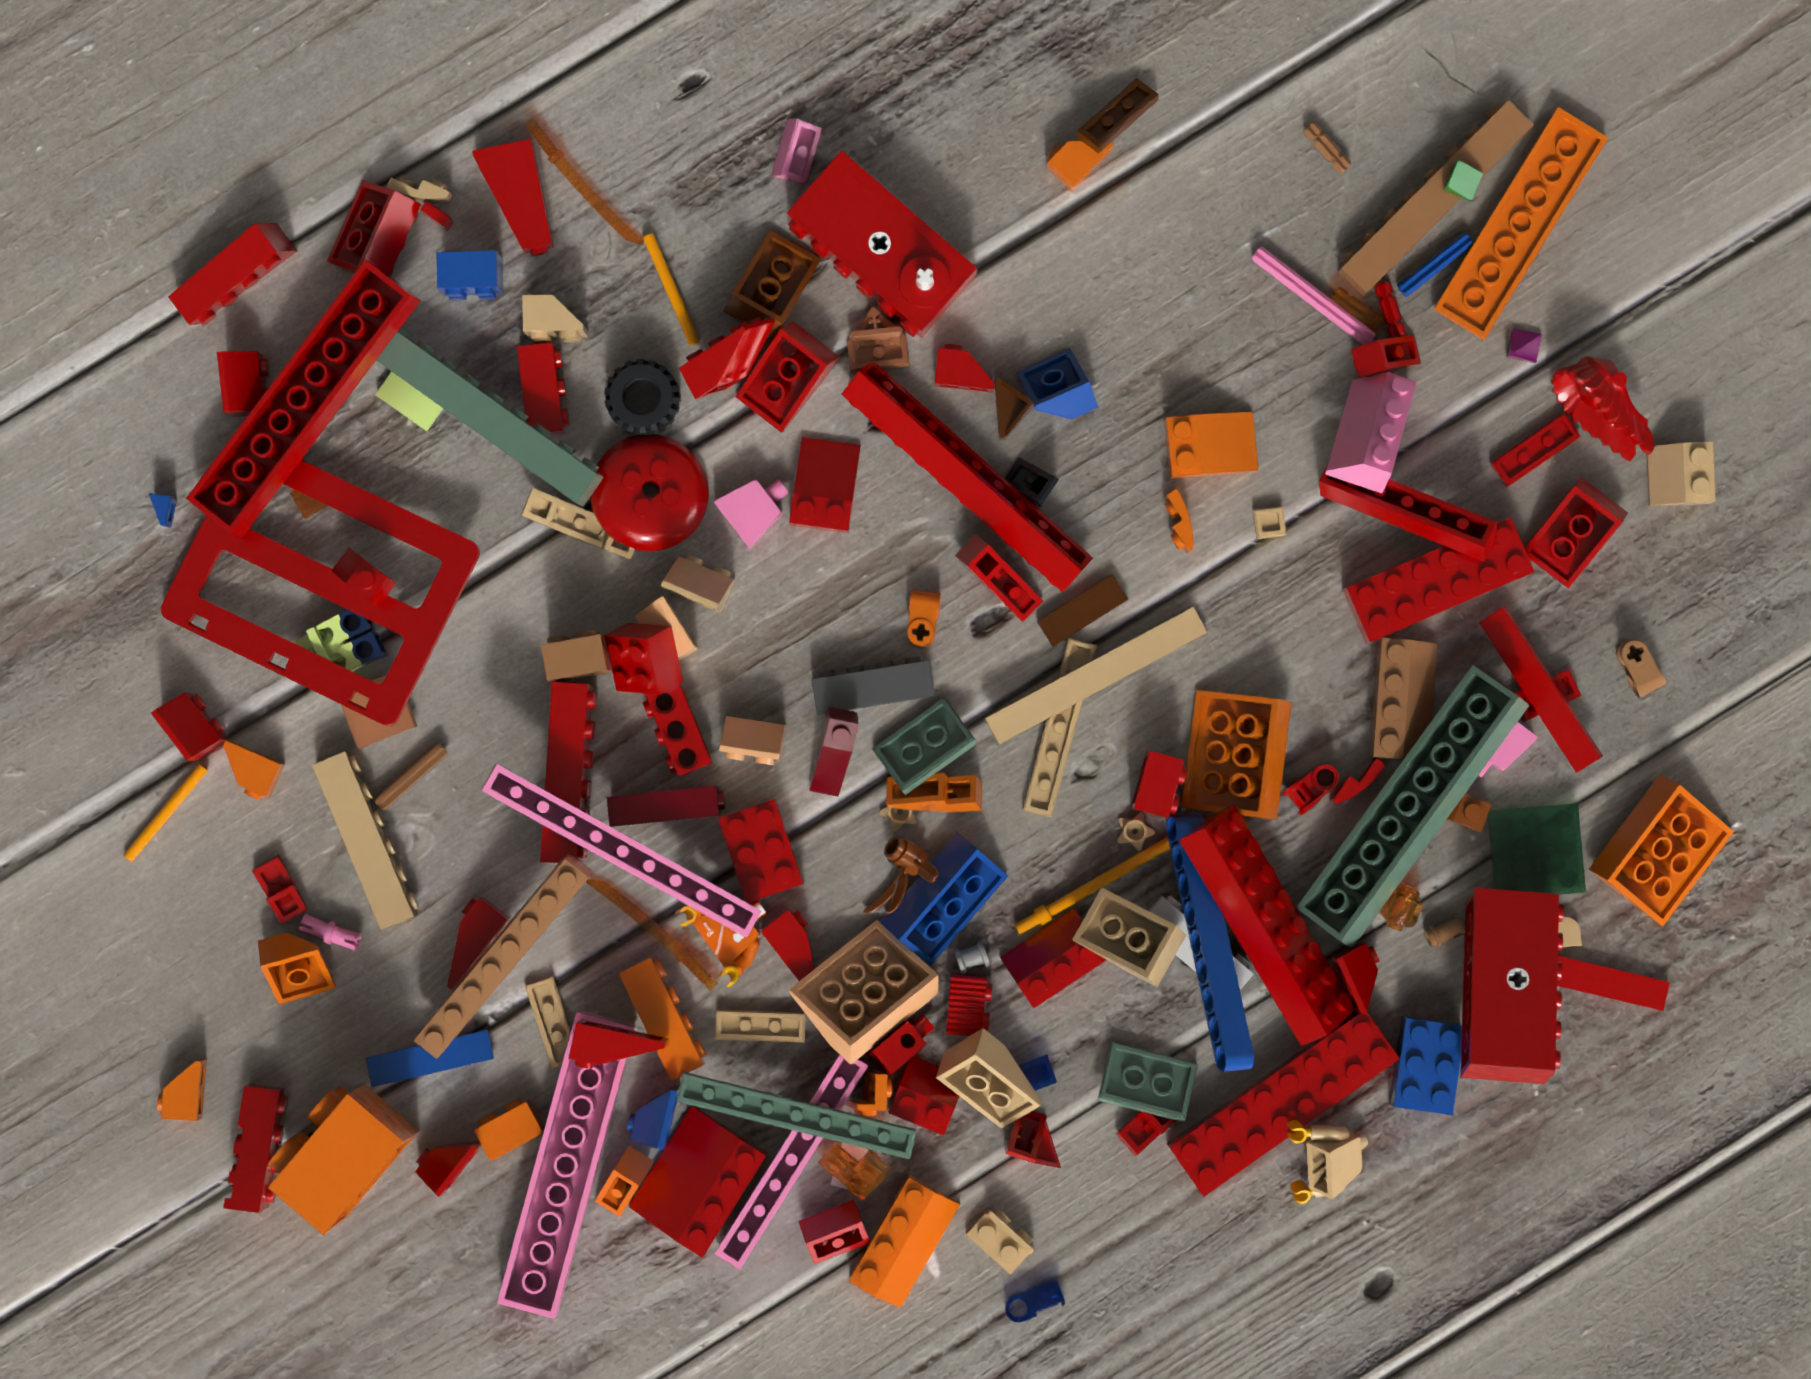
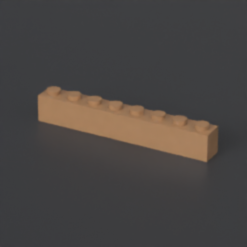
M1510 100L1503 106L1497 103L1486 114L1489 120L1482 127L1477 123L1465 135L1468 141L1461 148L1456 144L1444 156L1447 162L1440 169L1435 165L1423 177L1426 183L1419 190L1414 186L1402 198L1406 203L1398 211L1393 207L1382 218L1385 225L1378 232L1372 228L1361 240L1364 246L1357 253L1353 249L1350 250L1340 261L1343 267L1338 273L1363 297L1461 199V197L1444 190L1455 162L1460 160L1483 173V177L1534 126Z
M568 851L420 1028L414 1042L438 1059L587 881L592 870Z

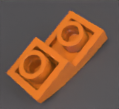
M1175 489L1165 496L1167 502L1164 504L1172 519L1178 517L1180 520L1179 523L1171 527L1173 534L1170 535V538L1179 551L1184 549L1188 553L1194 548L1193 529L1185 503L1178 490Z

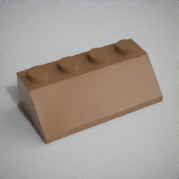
M1393 638L1378 639L1369 757L1404 760L1431 723L1438 643Z

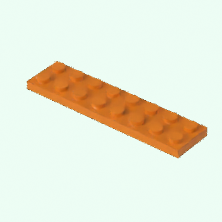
M1558 107L1433 310L1484 341L1601 152L1608 137Z

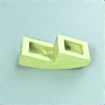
M392 371L375 394L425 431H428L443 410L441 406Z

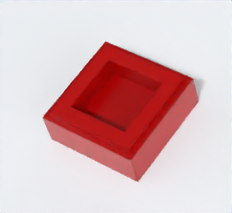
M429 201L425 202L420 209L425 216L447 231L453 224V220L449 215Z

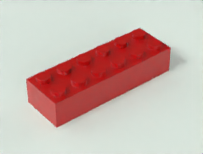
M1510 517L1497 523V538L1485 562L1449 547L1442 546L1342 590L1363 639L1367 644L1535 571Z
M552 682L545 791L590 815V810H585L586 798H591L592 781L587 780V769L593 768L594 751L589 750V739L595 738L596 722L591 721V709L597 708L598 693L593 691V686L589 684ZM542 825L540 862L559 863L568 851L581 862L582 858H587V849Z

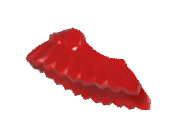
M1585 356L1578 363L1555 371L1553 379L1550 380L1551 384L1554 385L1552 393L1557 395L1556 401L1562 404L1563 412L1571 414L1572 421L1579 422L1583 431L1589 432L1592 438H1599L1603 446H1610L1613 453H1620L1622 458L1629 462L1636 455L1635 445H1639L1641 450L1648 455L1653 452L1655 444L1653 435L1648 427V419L1641 415L1634 407L1626 389L1627 376L1623 372H1619L1611 360Z

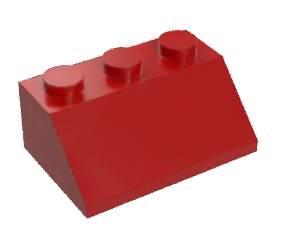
M362 180L327 262L355 274L366 259L391 276L400 251L405 246L411 226L417 219V213L421 204L395 190Z
M1074 908L1000 957L1033 1009L1106 961L1103 957L1072 940L1083 921Z

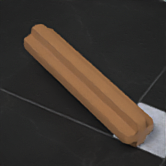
M435 742L374 796L375 804L383 811L389 808L448 755L447 750L439 742Z

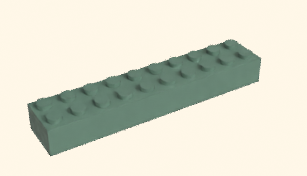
M1472 665L1296 908L1339 941L1353 948L1524 714L1529 704Z

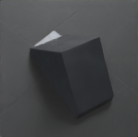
M1020 457L1005 477L1020 493L1039 507L1043 505L1059 480Z

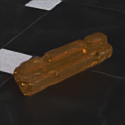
M1337 287L1330 299L1339 306L1341 304L1344 307L1343 309L1360 322H1366V326L1371 330L1377 331L1384 322V317L1377 312H1371L1372 309L1353 295L1350 297L1348 295L1349 292L1342 287Z

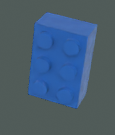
M1409 1016L1401 1017L1396 1052L1400 1059L1395 1062L1389 1100L1391 1106L1453 1116L1461 1063V1024Z

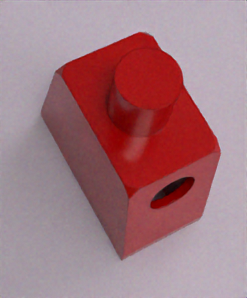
M924 1015L912 1025L906 1021L869 1050L866 1055L880 1072L888 1074V1076L892 1075L927 1044L923 1038L934 1027ZM904 1036L909 1040V1045L906 1048L901 1044V1038Z

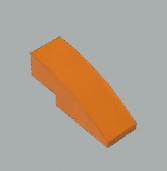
M936 773L905 795L892 777H887L886 806L889 808L929 812L982 811V782L976 774L947 777L945 773Z

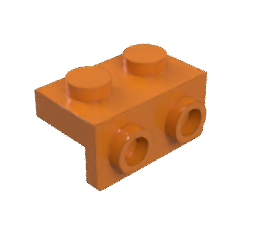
M865 1070L863 1099H847L846 1106L853 1108L854 1113H860L861 1116H878V1111H887V1097H891L892 1082L891 1079H887L888 1074L878 1070Z

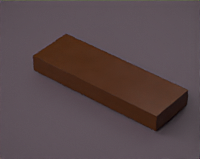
M1136 78L1077 130V138L1099 154L1158 101L1159 94Z
M1112 574L1037 623L1052 647L1121 605L1128 598Z

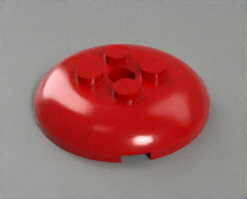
M657 434L634 435L613 445L597 463L599 469L596 472L604 478L590 496L591 506L602 529L616 542H620L638 551H662L685 541L700 525L708 505V481L697 457L680 442ZM646 484L653 485L658 489V495L652 498L647 497L642 492V487Z

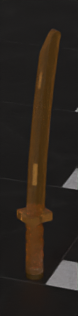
M534 118L529 120L525 127L531 132V135L538 144L541 145L544 152L547 153L548 161L551 165L555 164L584 199L626 241L643 245L644 241L601 200L564 158L565 155L562 150L555 148V145L550 141L543 129L539 127Z
M587 879V884L612 901L676 956L675 960L678 963L682 962L693 972L694 976L709 991L718 985V982L690 955L692 951L688 947L684 948L635 904L605 881Z

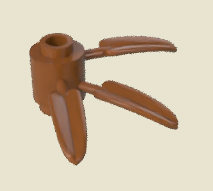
M894 836L887 842L884 848V855L887 857L888 862L899 868V874L863 910L864 913H873L890 899L891 903L887 914L893 913L904 897L908 884L906 874L910 876L918 874L929 882L936 880L939 871L928 861V852L906 837Z

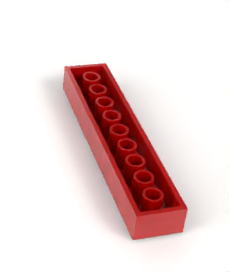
M365 259L186 499L230 535L243 538L421 300L377 265Z

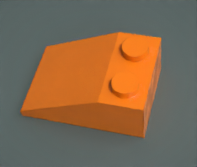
M1253 412L1195 414L1165 418L1164 427L1170 480L1259 471Z

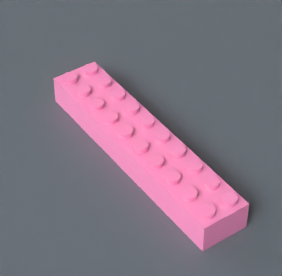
M581 1010L577 1011L497 1301L498 1304L553 1319L557 1317L628 1060V1058L595 1065L592 1069L575 1066V1060L568 1059L575 1026L578 1021L583 1019L636 1031L637 1027L636 1025Z

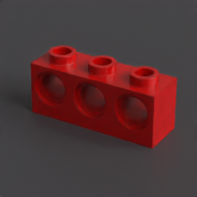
M679 684L663 693L669 694L673 698V706L667 711L660 710L657 705L660 695L645 694L647 700L643 701V705L648 717H654L658 728L654 729L660 746L665 744L669 755L665 759L671 773L677 772L678 777L713 764L682 685ZM674 721H680L684 725L685 731L680 738H672L669 735V725ZM684 749H692L695 752L696 760L690 766H685L680 762V753Z

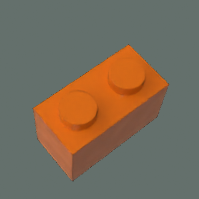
M518 1098L504 1106L506 1112L496 1117L494 1112L478 1120L480 1126L475 1128L474 1132L490 1162L543 1134L545 1128L530 1099L522 1103L521 1099Z

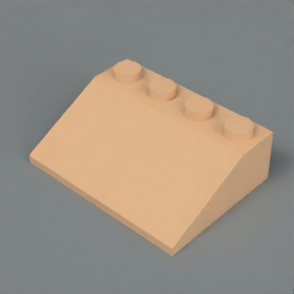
M876 920L790 988L789 993L829 1045L847 1062L852 1064L938 994V974Z

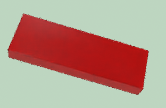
M1562 413L1496 458L1490 465L1507 488L1581 436L1567 415Z

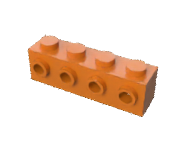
M652 956L618 973L647 1033L670 1038L668 1045L664 1049L656 1050L670 1080L681 1077L683 1072L689 1073L705 1064L703 1058L707 1054L700 1040L695 1042L690 1033L694 1028L686 1013L681 1015L676 1005L681 1003L674 987L668 988L664 977L668 975L661 960L655 962Z

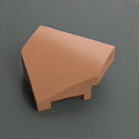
M872 307L867 313V317L856 330L849 334L850 339L847 341L850 372L858 373L871 360L883 370L909 367L907 340L902 328L894 325L882 316L880 311Z

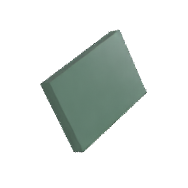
M943 697L881 741L872 750L906 795L978 742L946 698Z
M1111 1041L1097 1100L1185 1122L1198 1063Z

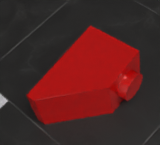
M1414 335L1377 340L1351 349L1353 364L1358 378L1421 364Z
M945 344L944 348H938L934 387L994 392V382L968 351L962 350L961 345Z
M350 547L331 570L344 583L377 607L396 584V582Z

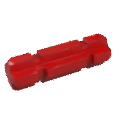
M1389 281L1378 283L1374 286L1376 296L1380 297L1378 303L1385 324L1389 325V328H1387L1389 337L1405 336L1404 324L1400 323L1402 317L1396 299L1391 294L1393 293L1391 283Z

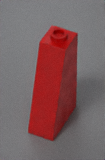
M531 139L473 150V157L522 250L525 253H530L531 256L547 254L548 249L554 248L534 145Z

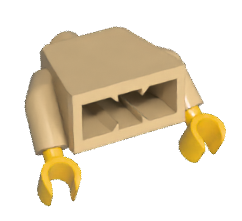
M1297 1120L1288 1122L1289 1128L1297 1131L1295 1133H1287L1291 1141L1299 1144L1304 1142L1307 1137H1310V1140L1306 1142L1309 1187L1302 1180L1292 1182L1290 1184V1188L1293 1191L1292 1196L1300 1204L1308 1202L1311 1195H1315L1316 1198L1326 1196L1334 1199L1361 1172V1150L1368 1145L1366 1136L1359 1131L1355 1133L1350 1132L1344 1126L1311 1125L1310 1128H1304Z

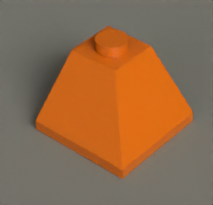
M287 932L258 940L260 967L279 1005L336 988L334 979L318 945Z

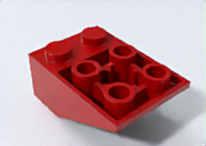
M758 317L748 323L743 321L729 329L730 335L726 337L722 335L710 341L708 349L704 351L702 349L697 350L686 357L688 362L680 366L679 370L695 399L727 390L748 376L776 322L774 317L763 321L761 317Z

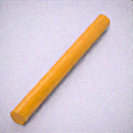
M654 233L648 234L643 237L645 245L689 346H693L699 343L700 339Z
M199 763L126 850L123 854L125 858L131 862L134 861L208 772L205 766Z

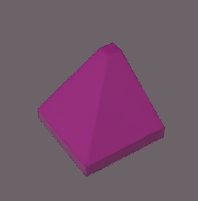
M1513 328L1507 358L1536 363L1542 334Z

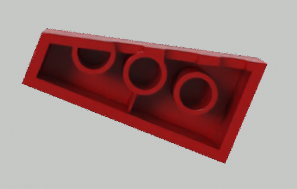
M254 223L171 293L168 298L189 325L201 324L204 326L216 317L215 313L235 302L241 293L255 285L261 278L296 253L297 249L277 223Z
M255 1084L244 1086L238 1119V1128L243 1129L242 1134H237L233 1148L234 1158H238L237 1164L234 1163L232 1170L229 1171L228 1184L233 1189L231 1198H225L223 1209L260 1213L268 1208L270 1203H274L276 1194L268 1187L273 1182V1174L277 1172L268 1163L276 1154L277 1144H281L283 1141L284 1126L280 1125L281 1113L285 1114L288 1106V1096H284L285 1088Z

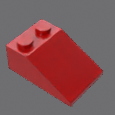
M792 321L779 330L735 397L782 433L824 381L840 356Z
M802 437L789 519L790 526L849 533L861 445Z
M1580 477L1526 545V553L1531 561L1569 589L1623 523L1628 512Z
M581 1019L575 1026L568 1059L575 1060V1066L592 1069L595 1065L664 1049L668 1045L670 1038Z

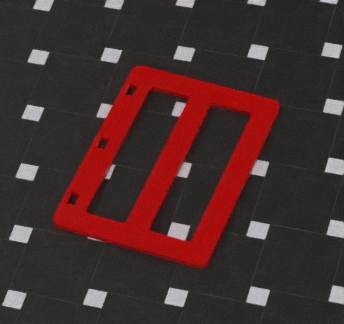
M301 460L283 485L441 560L442 565L421 607L413 608L388 595L377 607L331 571L332 568L251 529L246 532L243 538L230 535L206 515L161 605L162 616L201 637L382 725L392 726L397 723L480 557L478 545L469 539ZM227 551L402 635L404 639L403 644L384 682L377 684L202 599L200 593L220 553ZM196 614L209 620L206 630L191 623ZM275 653L289 659L286 669L270 662ZM356 692L370 698L366 708L351 701Z

